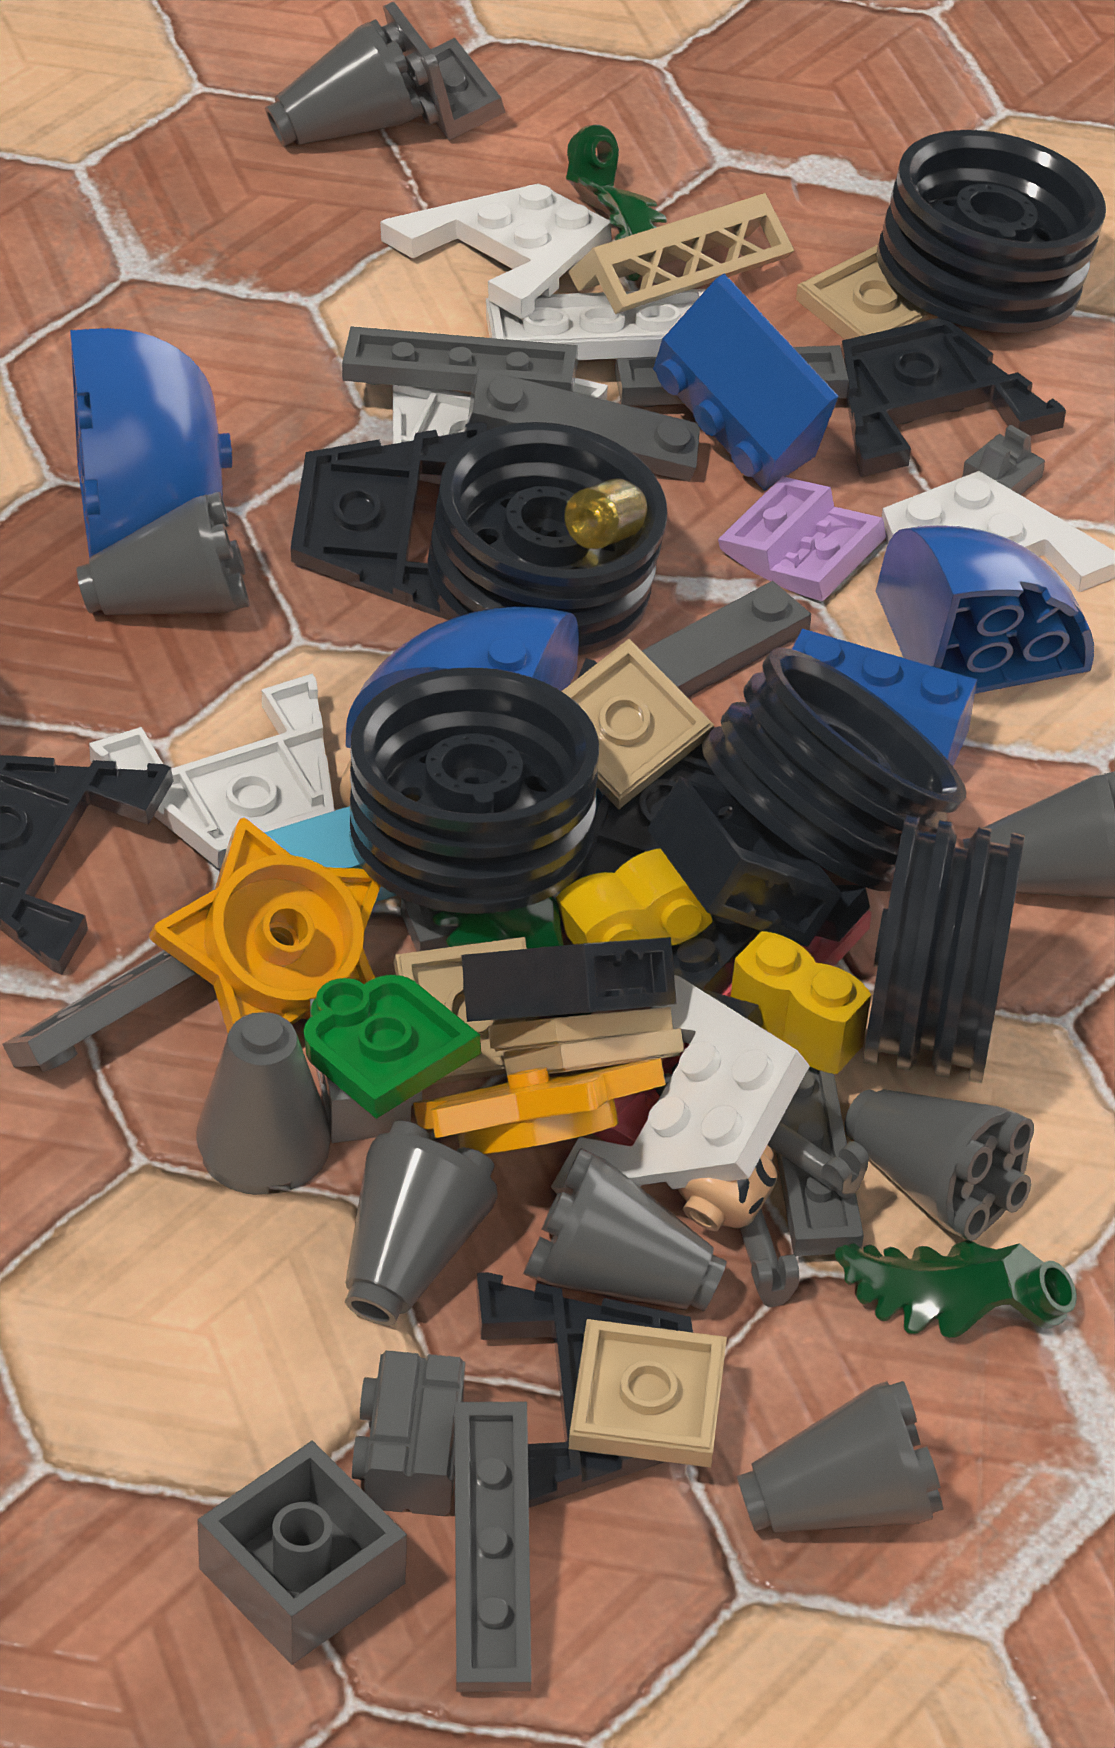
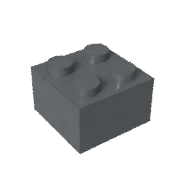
M313 1440L197 1519L199 1569L291 1665L395 1592L406 1582L407 1534Z

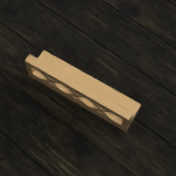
M766 193L593 247L569 271V274L578 291L601 285L614 313L618 314L712 283L724 273L727 277L785 259L794 252V249ZM760 226L771 245L770 248L764 250L744 240L745 237L750 236ZM720 245L729 248L726 262L719 263L701 253ZM677 259L687 262L682 277H676L658 268L659 265ZM634 273L642 275L643 279L639 291L626 294L619 278Z

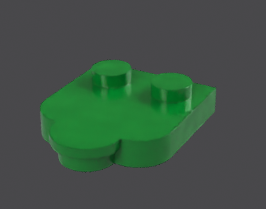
M400 975L376 977L365 984L350 978H339L327 982L318 990L311 1006V1017L304 1027L305 1049L309 1062L376 1119L481 1054L480 1034L415 981Z

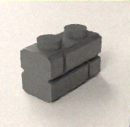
M386 1350L383 1354H380L378 1377H364L360 1403V1420L372 1422L370 1437L356 1436L352 1479L365 1480L364 1492L383 1511L403 1512L404 1509H410L414 1514L445 1516L447 1513H450L455 1476L454 1408L455 1402H463L465 1362H463L461 1357L428 1354L426 1358H421L418 1353Z

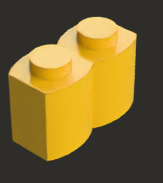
M661 848L633 857L615 873L603 872L583 877L567 886L556 896L565 934L573 944L671 937L672 945H676L695 937L712 923L711 913L706 912Z
M761 931L735 958L730 997L759 1005L763 1021L761 1028L798 1050L810 1067L823 1072L838 1074L863 1047L871 993L855 976L838 967L816 963L811 954L798 943L771 932Z

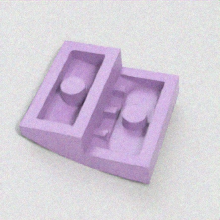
M782 476L718 539V542L723 552L753 573L769 581H774L789 591L824 601L886 538L884 521L881 517L834 507L831 487Z

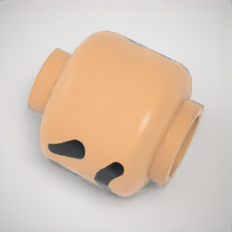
M768 1145L766 1146L748 1179L723 1181L712 1178H698L689 1181L685 1188H678V1191L687 1202L683 1208L685 1214L698 1225L711 1231H718L721 1225L733 1228L749 1225L777 1182V1171L771 1162L773 1158L771 1148Z

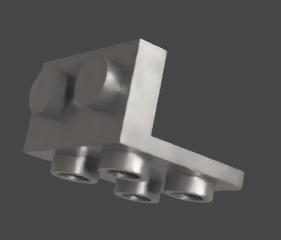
M394 1L383 6L387 24L382 26L388 44L396 41L406 58L409 71L401 75L406 87L411 86L416 92L423 108L424 114L422 117L428 125L436 123L447 139L451 140L505 113L501 96L456 38L430 49Z

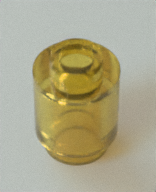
M610 479L583 489L570 498L565 510L566 527L571 537L581 546L589 549H600L637 533L642 527L647 514V502L641 490L635 485L622 479Z

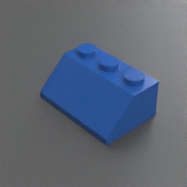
M725 273L711 283L662 338L653 367L663 388L668 393L677 395L694 414L698 426L706 434L714 436L731 454L737 469L745 476L752 477L764 491L773 486L782 476L786 477L816 456L838 399V395Z
M802 628L792 648L793 650L812 656L830 665L867 688L914 725L954 766L969 732L977 679Z

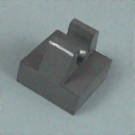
M1009 425L1006 428L1005 436L998 434L964 462L962 477L980 471L1021 495L1042 478L1045 460L1031 452L1030 435Z

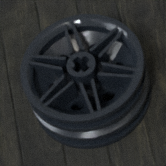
M952 130L935 133L914 142L901 157L897 178L891 193L890 205L887 209L883 230L878 241L877 261L883 275L896 291L916 306L939 318L962 326L991 332L1021 333L1042 330L1064 321L1077 308L1083 291V285L1089 272L1090 259L1095 252L1099 233L1105 220L1106 203L1099 187L1084 170L1068 158L1045 146L1020 137L992 131Z
M547 422L515 423L489 429L472 437L458 447L443 469L427 558V577L432 593L442 609L452 619L477 611L508 607H534L572 613L576 617L578 624V655L604 649L626 637L635 629L646 613L668 513L665 494L655 475L636 455L618 443L597 433L574 426Z
M775 648L763 661V672L754 674L744 686L743 693L746 702L732 703L722 715L721 726L712 729L704 739L702 744L704 757L714 774L735 799L756 819L791 847L823 868L852 883L876 891H891L906 814L920 817L918 830L937 833L939 820L947 821V813L956 811L965 800L967 795L965 785L951 763L926 736L867 688L812 656L793 649Z
M451 668L419 674L388 687L376 695L358 715L351 733L349 836L353 853L360 866L383 888L405 900L432 909L456 913H496L519 909L541 902L566 888L583 871L589 861L594 844L599 740L594 724L587 713L568 695L545 682L515 672L489 668Z
M906 814L888 909L883 908L873 966L878 968L863 1063L877 1065L880 1052L898 1055L897 1069L910 1071L919 1058L920 1049L933 1051L932 1065L935 1075L949 1078L951 1065L971 1068L969 1081L982 1083L1008 942L1025 835L1011 833L1009 845L990 842L992 829L978 827L970 838L968 848L956 847L957 835L953 822L939 820L937 833L918 830L920 817Z

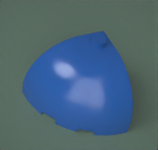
M125 329L70 330L77 466L90 558L193 498L220 492L223 498L222 469L232 468V447L230 433H218L214 396L206 376L199 366L180 349L154 336Z
M918 526L900 529L892 536L884 555L876 594L903 658L977 679L975 694L1091 671L1094 660V641L1092 632L1078 602L1056 571L1026 547L1001 535L963 526Z
M534 607L495 608L458 616L421 632L387 657L364 683L347 717L346 747L351 748L352 729L363 708L383 690L419 674L451 668H489L526 675L545 682L560 691L564 690L570 685L577 670L579 635L576 617L572 613Z

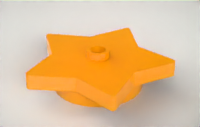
M241 818L231 833L215 889L157 922L149 933V939L214 986L228 1033L233 1024L240 1018L258 1012L277 1014L293 1025L300 1019L310 1018V999H315L318 990L327 982L339 978H350L365 984L375 978L363 949L364 931L381 885L375 882L364 869L324 867L310 859L291 855L248 819ZM274 937L280 939L284 944L279 943Z
M661 1058L558 1073H548L547 1067L508 1074V1083L414 1102L413 1105L417 1125L423 1129H434L435 1138L457 1134L460 1148H471L487 1154L558 1142L614 1127L619 1124L614 1102L615 1098L664 1086L666 1083Z

